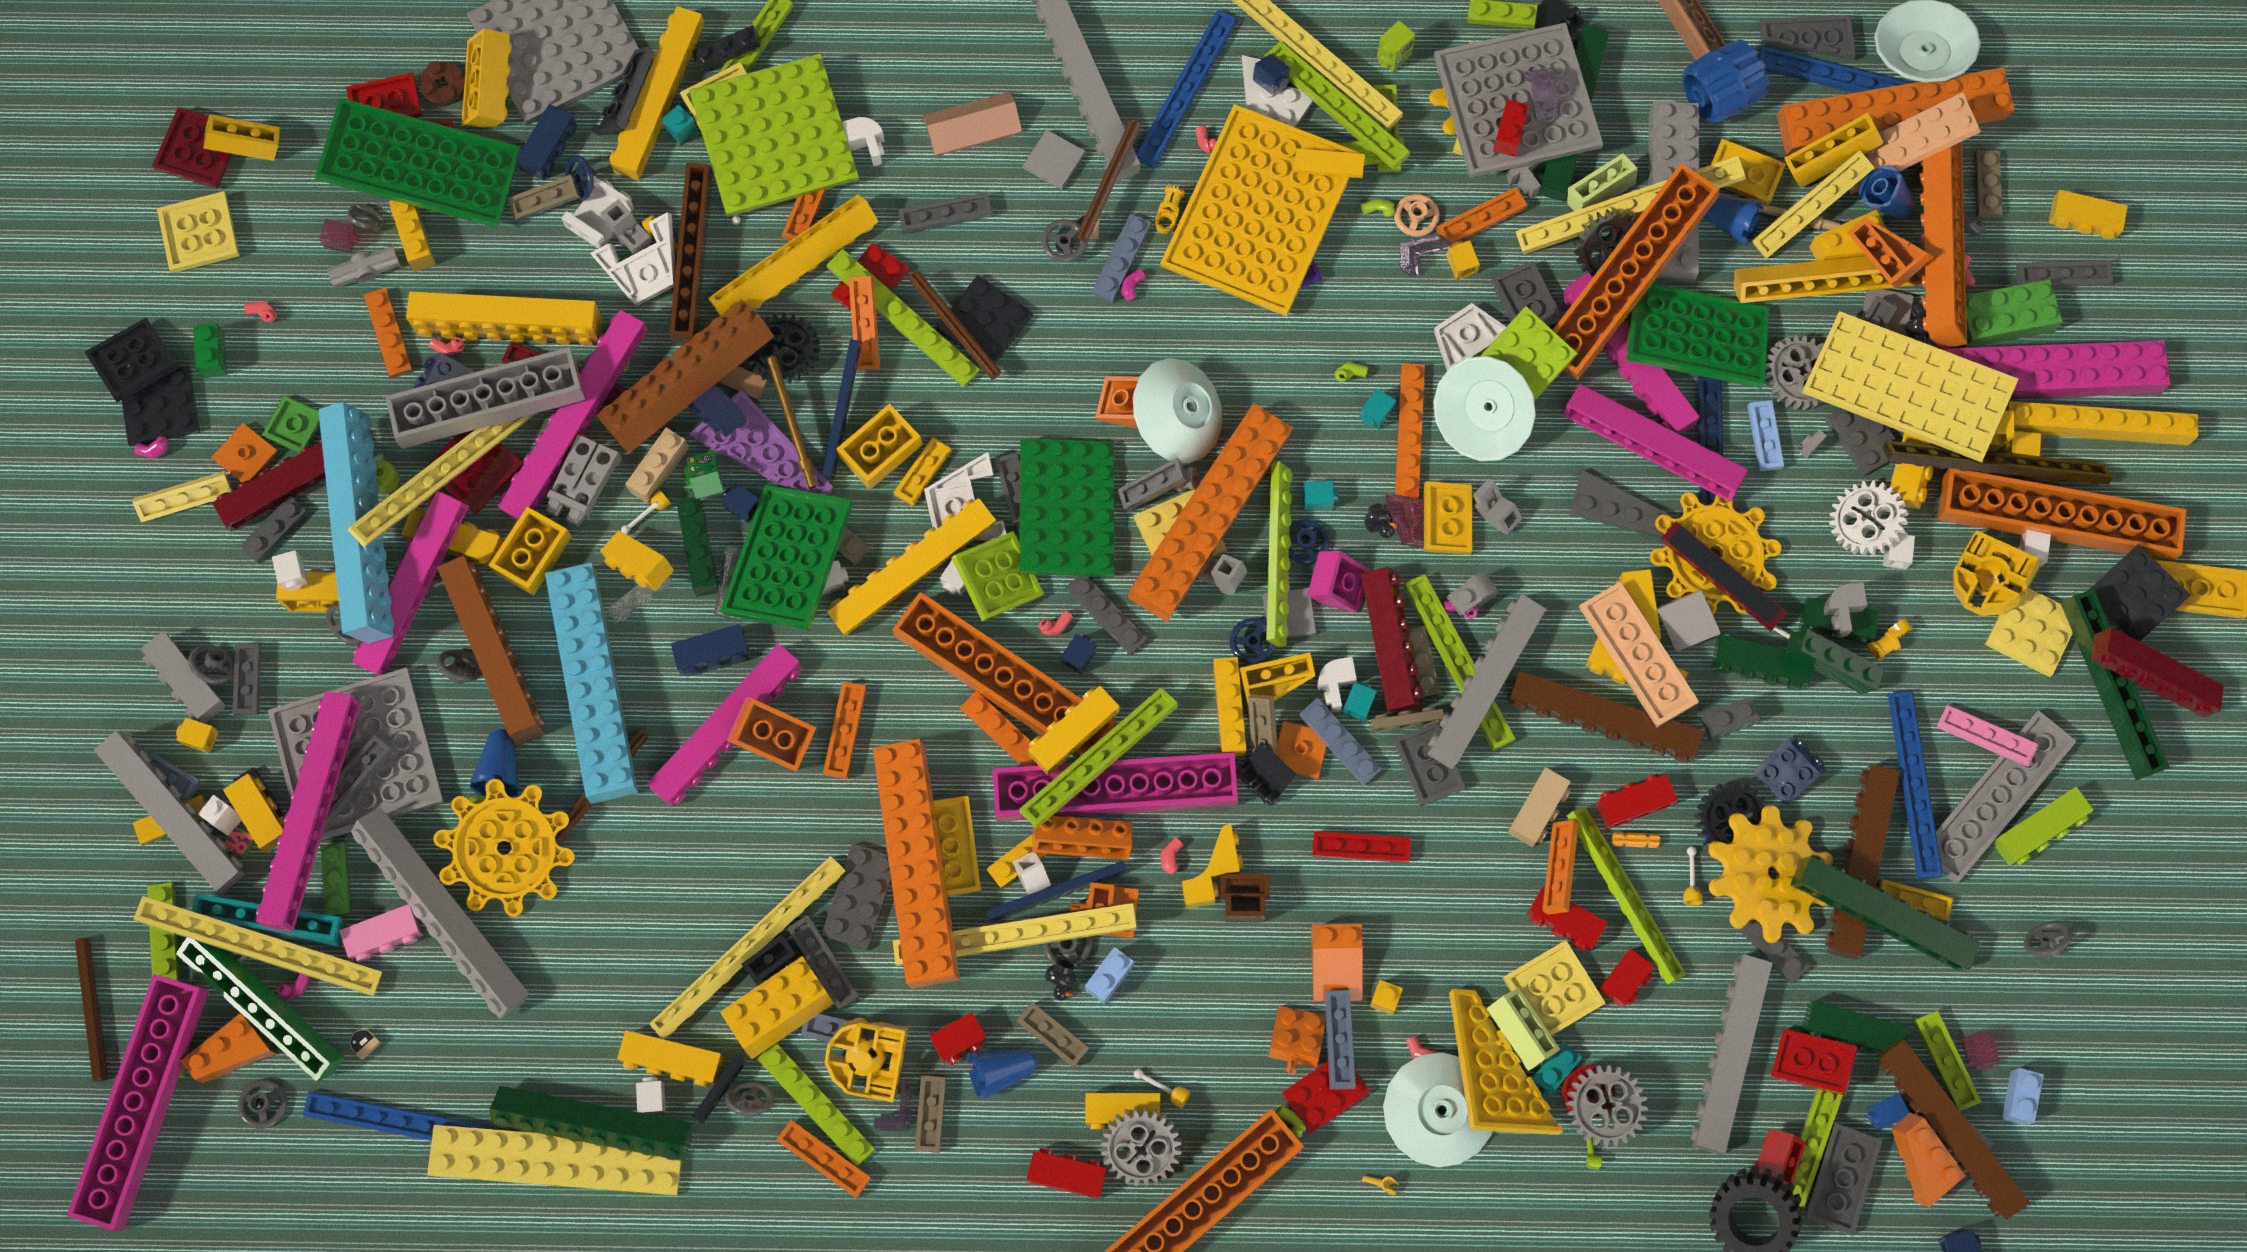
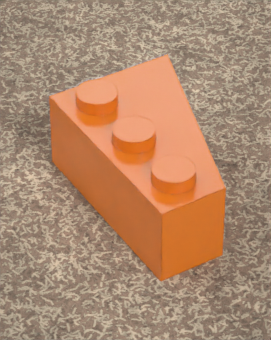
M1866 217L1848 232L1850 237L1887 281L1896 288H1899L1934 258L1929 253Z
M240 1013L184 1057L181 1063L194 1080L205 1083L229 1074L233 1070L246 1065H252L259 1060L278 1054L260 1030Z
M1909 1113L1891 1128L1900 1157L1903 1158L1907 1172L1905 1173L1907 1179L1911 1182L1914 1192L1912 1195L1915 1202L1928 1208L1931 1207L1966 1176L1925 1118Z

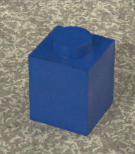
M1900 1093L1867 1108L1869 1111L1867 1113L1868 1119L1873 1127H1877L1878 1131L1899 1122L1909 1114Z

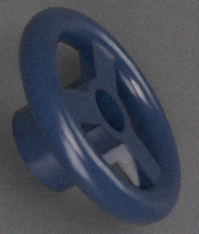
M575 155L566 164L565 176L572 175V168L578 162L574 179L583 194H580V198L576 200L585 201L592 194L594 176L597 177V175L584 157Z
M1309 519L1293 522L1289 526L1291 543L1298 544L1303 548L1307 557H1300L1289 548V558L1299 564L1315 563L1319 552L1314 555L1312 546L1315 544L1318 533L1322 538V546L1319 552L1327 551L1329 547V537L1324 527L1318 522ZM1299 527H1312V530L1309 528H1304L1300 530L1297 536L1291 535L1292 532ZM1308 538L1310 542L1304 543L1302 539Z
M1248 618L1234 626L1230 634L1229 644L1233 654L1239 660L1248 664H1259L1273 655L1276 649L1274 644L1270 643L1266 652L1262 649L1260 636L1264 629L1267 632V622L1258 618ZM1249 625H1257L1253 634H1249L1246 637H1237L1242 628ZM1255 639L1257 644L1251 645L1249 640ZM1237 645H1243V648L1247 653L1257 654V657H1249L1244 655L1238 649Z

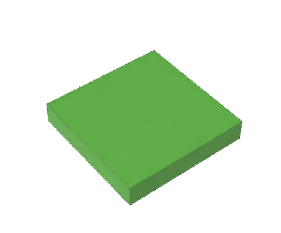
M284 395L262 436L300 454L303 448L312 444L320 430L319 411Z

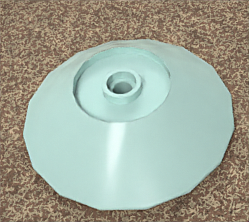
M1911 0L1893 7L1879 21L1874 35L1877 53L1889 69L1904 78L1924 83L1947 81L1963 74L1976 61L1981 46L1978 28L1969 16L1949 3L1936 0Z
M1490 356L1468 357L1451 366L1439 381L1433 402L1435 421L1445 441L1461 455L1480 462L1502 460L1517 452L1530 437L1536 417L1534 395L1524 376L1508 362ZM1488 402L1492 404V410L1487 407Z
M1167 358L1152 363L1139 377L1133 394L1134 418L1140 435L1153 452L1168 461L1178 458L1182 463L1187 464L1204 458L1216 445L1222 428V406L1215 386L1205 373L1186 360Z
M1444 1052L1420 1055L1403 1065L1388 1084L1383 1104L1386 1129L1397 1148L1415 1162L1434 1167L1461 1164L1479 1153L1492 1135V1131L1470 1130L1459 1056ZM1440 1105L1446 1108V1112L1443 1115L1437 1112Z

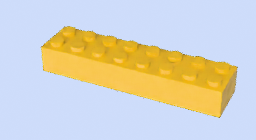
M409 292L406 319L416 334L425 338L438 335L447 339H454L457 336L469 340H477L478 338H487L491 341L510 339L513 342L519 343L524 342V340H533L539 344L553 341L561 345H569L572 342L583 346L597 344L601 336L603 321L595 301Z

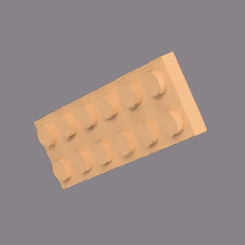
M1962 92L1880 132L1879 134L1884 144L1865 153L1864 156L1874 166V169L1870 171L1871 173L1878 170L1876 167L1882 165H1890L1901 171L1980 133L1981 130ZM1864 177L1849 189L1851 194L1859 191Z
M1621 581L1579 606L1656 727L1661 726L1698 704V699Z

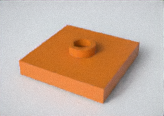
M242 423L211 458L242 483L247 480L252 481L256 479L259 473L271 463L279 452Z
M1283 721L1277 743L1278 757L1297 775L1318 780L1326 745L1310 727Z

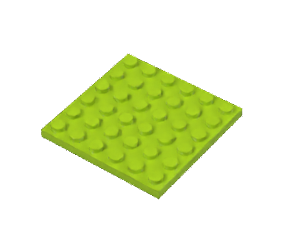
M821 54L689 90L727 217L859 180Z

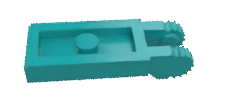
M1564 1041L1559 1046L1560 1050L1551 1056L1532 1078L1534 1083L1544 1090L1541 1095L1544 1100L1548 1095H1552L1582 1059V1056Z

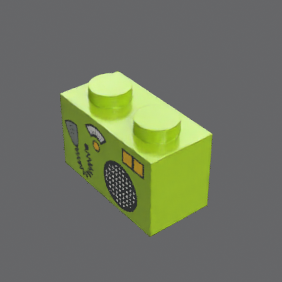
M1397 21L1380 38L1378 47V62L1382 67L1388 68L1392 72L1412 55L1415 34L1401 21Z

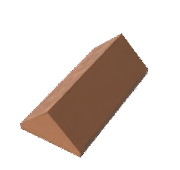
M1658 0L1695 61L1708 52L1726 45L1699 0Z
M1010 92L923 115L935 157L1022 133L1016 104Z

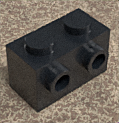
M779 935L741 965L756 985L759 986L796 961L798 956L784 937Z

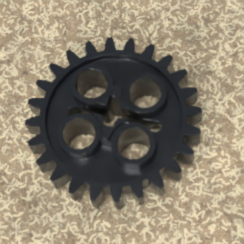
M1606 209L1605 216L1597 212L1596 220L1591 217L1588 218L1589 226L1582 224L1585 231L1584 233H1576L1581 240L1574 241V244L1580 247L1574 250L1576 256H1579L1576 262L1582 264L1580 269L1583 272H1589L1592 277L1597 273L1602 263L1607 260L1637 221L1634 215L1629 217L1627 211L1620 215L1618 209H1615L1612 215ZM1611 228L1607 236H1601L1604 229ZM1601 249L1599 256L1592 257V253L1595 250Z
M783 313L781 319H778L777 315L774 314L773 321L766 317L765 323L773 335L779 336L769 340L747 358L750 369L753 368L755 375L760 374L763 381L769 377V381L772 384L774 379L767 358H764V356L772 354V356L777 358L783 380L787 379L790 384L792 383V377L801 380V373L809 375L807 367L815 368L813 361H819L817 353L821 352L819 338L816 337V330L812 329L811 323L805 324L802 317L796 321L795 314L790 319H787L785 313ZM796 340H801L799 343H793ZM788 360H794L791 363H786Z
M1729 781L1725 783L1724 787L1722 784H1718L1716 790L1713 788L1708 790L1709 796L1704 795L1701 797L1704 803L1696 806L1702 812L1694 815V817L1701 819V822L1697 823L1695 827L1702 828V832L1698 834V837H1706L1703 845L1711 844L1714 841L1726 844L1731 843L1726 840L1724 836L1725 831L1731 833L1733 841L1734 833L1730 825L1719 830L1715 828L1716 825L1729 821L1732 814L1740 813L1744 815L1752 812L1753 816L1748 817L1747 820L1753 825L1759 824L1762 818V809L1765 807L1762 804L1765 796L1758 799L1756 796L1759 790L1749 792V784L1741 789L1740 782L1732 786V783ZM1736 800L1743 803V811L1736 807ZM1715 808L1722 812V820L1715 816Z

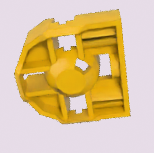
M1976 530L1962 553L1958 564L1953 569V592L1967 610L1980 616L2002 615L2019 606L2039 569V558ZM1963 564L1975 568L1974 573L1962 568ZM2000 574H2002L2005 579V581L1999 583L1998 579ZM2008 584L2021 589L2020 595L2019 593L2011 589H2008ZM1976 592L1986 596L1981 607H1974L1970 603Z
M856 1018L845 1022L827 1044L825 1066L828 1069L831 1080L847 1094L894 1102L898 1093L909 1027L885 1022L869 1023L864 1018ZM864 1028L875 1030L874 1040L866 1041L865 1038H862ZM832 1046L847 1049L846 1055L831 1054ZM871 1047L877 1053V1056L873 1058L868 1052ZM886 1052L893 1053L889 1070L881 1069L886 1060ZM856 1075L867 1076L865 1090L858 1091L856 1088H853Z

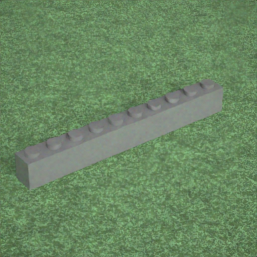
M1030 0L1031 4L1035 3L1037 7L1035 11L1039 22H1044L1046 27L1044 29L1045 36L1048 42L1052 41L1054 48H1052L1056 60H1060L1063 65L1061 67L1062 74L1065 80L1069 79L1071 83L1069 88L1074 99L1077 98L1080 103L1078 105L1082 118L1086 117L1089 123L1086 125L1091 138L1095 137L1097 153L1100 157H1104L1106 161L1104 168L1107 170L1125 129L1067 0ZM1133 146L1116 182L1140 173V162Z
M379 807L358 819L351 830L355 841L364 847L370 860L379 866L384 877L395 886L399 896L410 905L414 915L422 920L429 934L441 944L444 953L450 956L456 963L459 972L468 978L475 992L480 994L487 1002L490 1011L501 1019L521 1006L529 996L527 990L382 808Z

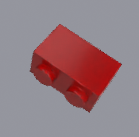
M1506 100L1493 152L1515 157L1529 104Z
M1630 948L1598 991L1621 1008L1626 1003L1631 1006L1639 995L1636 992L1641 984L1645 987L1653 977L1650 971L1654 966Z
M973 1012L929 1035L944 1065L948 1062L950 1065L963 1059V1054L970 1050L971 1052L981 1050L985 1047L984 1043L988 1041Z
M1769 1128L1755 1167H1759V1173L1762 1174L1766 1168L1771 1169V1176L1775 1178L1780 1173L1785 1176L1783 1181L1785 1185L1790 1182L1793 1184L1806 1142L1794 1134Z

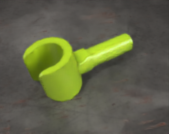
M1591 1137L1586 1141L1588 1149L1586 1166L1589 1169L1599 1170L1602 1164V1156L1594 1155Z

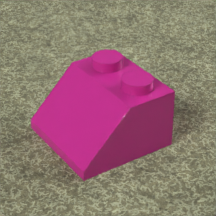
M1341 551L1319 552L1307 596L1323 605L1358 613L1364 593L1361 574L1369 572L1370 569Z

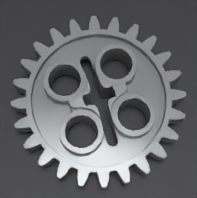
M1794 335L1791 340L1789 337H1786L1782 342H1777L1774 345L1775 347L1768 351L1770 355L1766 356V362H1768L1766 364V371L1768 373L1765 374V379H1769L1770 382L1765 387L1773 388L1770 395L1777 393L1779 395L1777 402L1784 399L1785 407L1793 403L1794 410L1800 406L1803 410H1806L1809 406L1813 409L1818 403L1822 404L1824 401L1803 394V384H1806L1813 369L1811 363L1815 365L1823 343L1816 346L1815 338L1807 342L1806 335L1801 337L1800 340L1797 335ZM1790 354L1796 357L1797 362L1791 359ZM1782 374L1789 378V382L1784 380Z
M1607 1065L1603 1072L1600 1066H1596L1595 1074L1591 1069L1586 1070L1587 1078L1579 1075L1578 1079L1581 1083L1573 1082L1571 1084L1576 1091L1567 1092V1095L1572 1097L1573 1100L1565 1103V1105L1572 1107V1111H1569L1566 1115L1574 1116L1575 1118L1571 1121L1570 1125L1578 1124L1579 1128L1576 1134L1585 1132L1583 1140L1588 1141L1592 1137L1594 1146L1598 1145L1600 1140H1602L1603 1147H1608L1609 1141H1611L1613 1147H1617L1618 1139L1623 1144L1628 1143L1626 1135L1635 1138L1636 1135L1633 1129L1642 1130L1638 1121H1646L1647 1119L1641 1115L1642 1111L1648 1110L1647 1107L1641 1106V1102L1647 1100V1097H1640L1639 1095L1644 1088H1635L1638 1079L1629 1081L1630 1072L1620 1075V1067H1617L1612 1072L1611 1066ZM1601 1084H1603L1605 1087V1097L1600 1088ZM1613 1085H1618L1621 1088L1622 1094L1619 1098H1614L1611 1094V1087ZM1589 1089L1597 1093V1101L1595 1103H1590L1586 1098ZM1605 1100L1606 1103H1611L1612 1108L1608 1109V1111L1607 1109H1602ZM1619 1109L1624 1110L1627 1114L1625 1123H1620L1616 1118ZM1595 1114L1600 1115L1603 1119V1124L1600 1128H1596L1592 1124V1118ZM1608 1116H1610V1120H1611V1122L1613 1123V1128H1612V1129L1609 1127V1117H1608Z
M1135 1106L1134 1113L1132 1114L1127 1109H1124V1117L1116 1114V1123L1109 1120V1129L1103 1130V1136L1106 1138H1101V1145L1104 1146L1101 1148V1155L1105 1156L1103 1163L1110 1164L1109 1172L1117 1170L1116 1179L1124 1175L1126 1184L1131 1179H1134L1135 1186H1138L1140 1180H1143L1145 1186H1148L1149 1179H1152L1157 1184L1159 1175L1166 1179V1170L1174 1171L1172 1163H1179L1177 1155L1181 1154V1147H1179L1181 1145V1138L1177 1137L1179 1135L1178 1128L1172 1129L1174 1121L1165 1122V1113L1158 1117L1157 1109H1154L1150 1114L1148 1113L1147 1106L1144 1107L1143 1112H1139ZM1135 1127H1142L1144 1131L1136 1133L1133 1129ZM1151 1130H1155V1132L1148 1136ZM1156 1141H1161L1164 1143V1145L1161 1147H1156L1153 1145V1143ZM1127 1146L1130 1149L1128 1151L1123 1152L1120 1151L1118 1147ZM1132 1157H1134V1159L1130 1163L1127 1162ZM1140 1160H1147L1150 1162L1148 1165L1145 1166L1138 1164Z

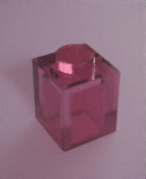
M325 219L319 240L325 249L352 253L353 247L358 243L359 235L352 223Z
M1992 1032L1971 1035L1961 1039L1968 1068L1977 1067V1071L1992 1069V1064L1999 1062Z

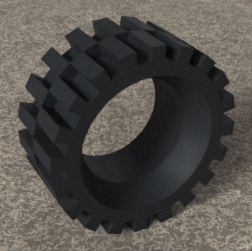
M1752 1167L1749 1173L1746 1172L1745 1168L1739 1170L1736 1176L1732 1173L1727 1177L1725 1183L1721 1184L1711 1204L1712 1208L1709 1212V1218H1713L1710 1223L1711 1231L1717 1230L1714 1237L1716 1242H1725L1723 1247L1725 1252H1730L1731 1250L1735 1252H1789L1803 1224L1804 1207L1799 1206L1802 1200L1800 1194H1793L1795 1186L1791 1182L1787 1185L1783 1183L1785 1176L1779 1173L1777 1178L1771 1176V1169L1766 1168L1762 1174L1759 1173V1167ZM1746 1197H1758L1767 1201L1778 1214L1779 1229L1774 1234L1763 1238H1756L1745 1234L1734 1222L1732 1216L1733 1205L1738 1200Z

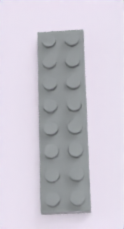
M2039 710L2035 712L2017 734L2039 744L2029 766H2024L1999 755L1936 830L1942 872L1955 884L1959 883L2077 742Z

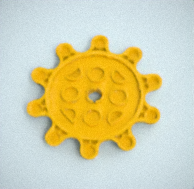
M1687 492L1680 498L1683 508L1682 517L1679 519H1674L1667 515L1657 517L1655 526L1663 534L1677 521L1707 547L1717 549L1720 552V557L1753 585L1766 591L1775 588L1777 584L1776 578L1765 570L1764 561L1768 557L1779 555L1782 547L1777 540L1763 539L1758 534V526L1765 518L1764 512L1760 508H1751L1748 512L1741 514L1734 510L1732 506L1733 499L1729 502L1716 495L1714 503L1706 506L1698 501L1695 494ZM1668 546L1654 549L1651 552L1650 560L1653 565L1667 566L1673 572V580L1666 588L1667 594L1671 598H1679L1686 592L1693 593L1702 589L1713 614L1716 612L1718 602L1722 600L1730 602L1738 613H1747Z
M491 779L486 784V798L483 802L475 804L464 796H457L453 799L451 807L459 817L458 826L453 830L441 829L435 833L433 838L434 843L438 847L449 849L453 855L452 863L444 867L440 872L441 882L446 885H451L458 881L467 883L470 887V894L466 902L470 910L479 911L489 899L498 898L503 902L505 912L511 917H516L523 910L522 899L526 893L536 892L547 900L555 897L557 887L549 877L550 870L558 865H571L575 859L571 849L559 846L555 840L557 832L568 825L569 818L563 811L547 815L539 810L538 804L542 796V790L537 785L527 786L521 796L512 798L506 794L501 780ZM499 842H510L512 846L511 851L508 854L500 853L497 848Z
M1767 805L1762 809V818L1757 825L1751 824L1740 813L1732 814L1729 818V825L1734 833L1733 841L1729 844L1714 841L1709 845V854L1714 859L1719 860L1724 869L1723 874L1719 878L1710 881L1709 890L1714 896L1727 895L1733 899L1734 910L1729 920L1734 928H1743L1750 920H1757L1762 925L1764 939L1768 943H1776L1781 937L1782 925L1785 923L1793 924L1797 931L1803 935L1809 934L1814 927L1813 920L1809 914L1810 905L1828 906V904L1790 886L1800 859L1816 855L1825 860L1824 863L1831 866L1833 857L1826 851L1814 852L1809 847L1808 837L1812 832V824L1809 821L1801 819L1792 828H1786L1781 822L1779 809L1776 806ZM1770 866L1778 873L1775 880L1768 875Z

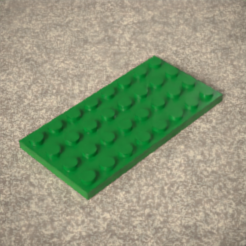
M339 98L317 167L315 180L499 228L517 165L516 158L521 151V146Z

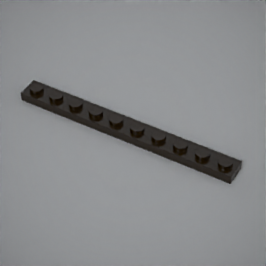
M1885 441L1883 446L1889 462L1894 464L1904 463L1914 464L1919 467L1933 466L1940 469L1953 468L1961 471L1972 470L1982 473H2001L2007 476L2021 475L2028 478L2040 477L2049 480L2060 479L2070 482H2089L2094 485H2109L2113 478L2104 463L1989 451L1986 452L1983 461L1979 462L1940 446Z

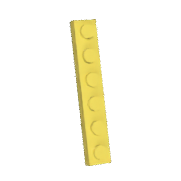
M1860 150L1857 151L1751 240V242L1762 256L1767 259L1872 171L1874 166Z

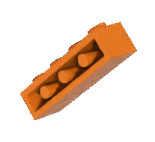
M1051 816L1037 829L1033 826L1032 852L1129 860L1132 848V822L1121 820L1109 821L1097 818L1084 819L1073 816Z

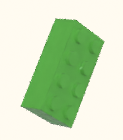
M2050 279L1966 295L1967 344L1964 346L1965 348H1972L2055 332L2063 321Z

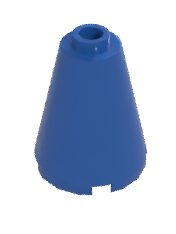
M1882 165L1876 167L1878 170L1873 173L1869 172L1864 177L1859 188V195L1865 206L1903 220L1914 215L1917 210V203L1901 173L1896 168L1890 165Z
M1719 196L1703 219L1741 244L1748 245L1747 238L1752 240L1762 216L1758 215L1759 208L1764 209V202L1754 199Z
M496 729L489 734L471 778L470 789L481 796H486V784L491 779L501 780L509 797L515 796L519 790L514 741L505 729Z
M1029 1049L972 1051L967 1054V1064L972 1063L973 1066L972 1071H969L972 1086L977 1097L981 1096V1101L994 1096L1035 1073V1067H1038L1036 1054L1034 1052L1031 1053Z

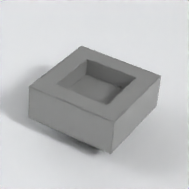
M1821 430L1815 435L1810 433L1801 443L1804 447L1800 454L1807 459L1821 445L1827 435Z

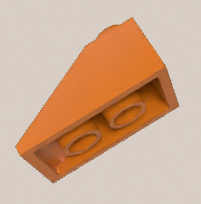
M1105 376L1095 419L1138 429L1134 418L1133 394L1139 377Z
M1312 924L1313 1002H1325V991L1350 990V1001H1363L1362 924Z

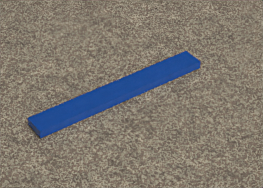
M1217 9L1137 150L1136 155L1140 162L1155 169L1233 31L1237 18Z
M1761 46L1758 57L1766 65L1764 71L1853 93L1911 83Z
M1913 691L1888 693L1887 697L1917 880L1942 878L1943 872Z
M308 1091L302 1115L432 1141L434 1125L502 1130L501 1128Z

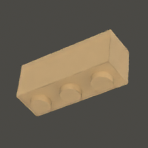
M665 428L626 482L629 492L650 504L653 494L663 486L688 451L689 447L686 440Z
M1545 767L1507 833L1531 847L1536 842L1541 844L1548 832L1544 829L1547 822L1553 823L1559 813V810L1556 809L1559 801L1564 803L1571 792L1567 788L1571 781Z

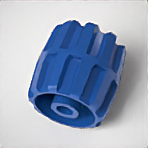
M1736 40L1714 49L1684 69L1682 83L1685 95L1689 103H1699V116L1707 123L1715 124L1749 108L1769 92L1767 85L1770 84V78L1764 72L1766 65L1764 61L1758 59L1757 50L1753 46H1749L1745 40Z

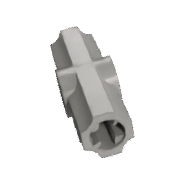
M394 246L371 254L369 252L357 253L351 257L350 261L327 268V272L333 287L338 288L355 281H371L377 277L378 273L401 265Z

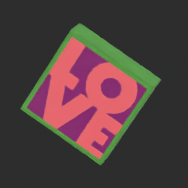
M235 827L224 843L227 845L229 852L245 859L255 841L251 834Z

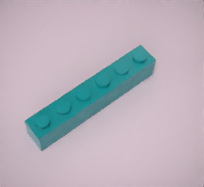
M196 894L192 912L271 937L338 948L341 946L342 938L339 930L344 929L346 924L340 917L299 910L294 931L289 932L269 929L256 922V912L261 904Z

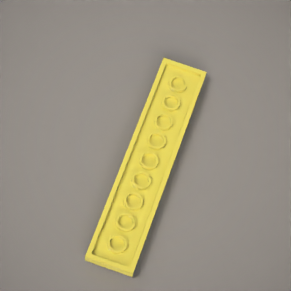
M434 1125L427 1175L678 1196L682 1161L668 1160L653 1155L647 1156L627 1150L621 1151L617 1148L596 1146L591 1143L571 1141L555 1136L549 1137L540 1133Z

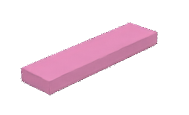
M1950 705L1946 706L1937 724V728L2027 767L2039 745L2036 742Z

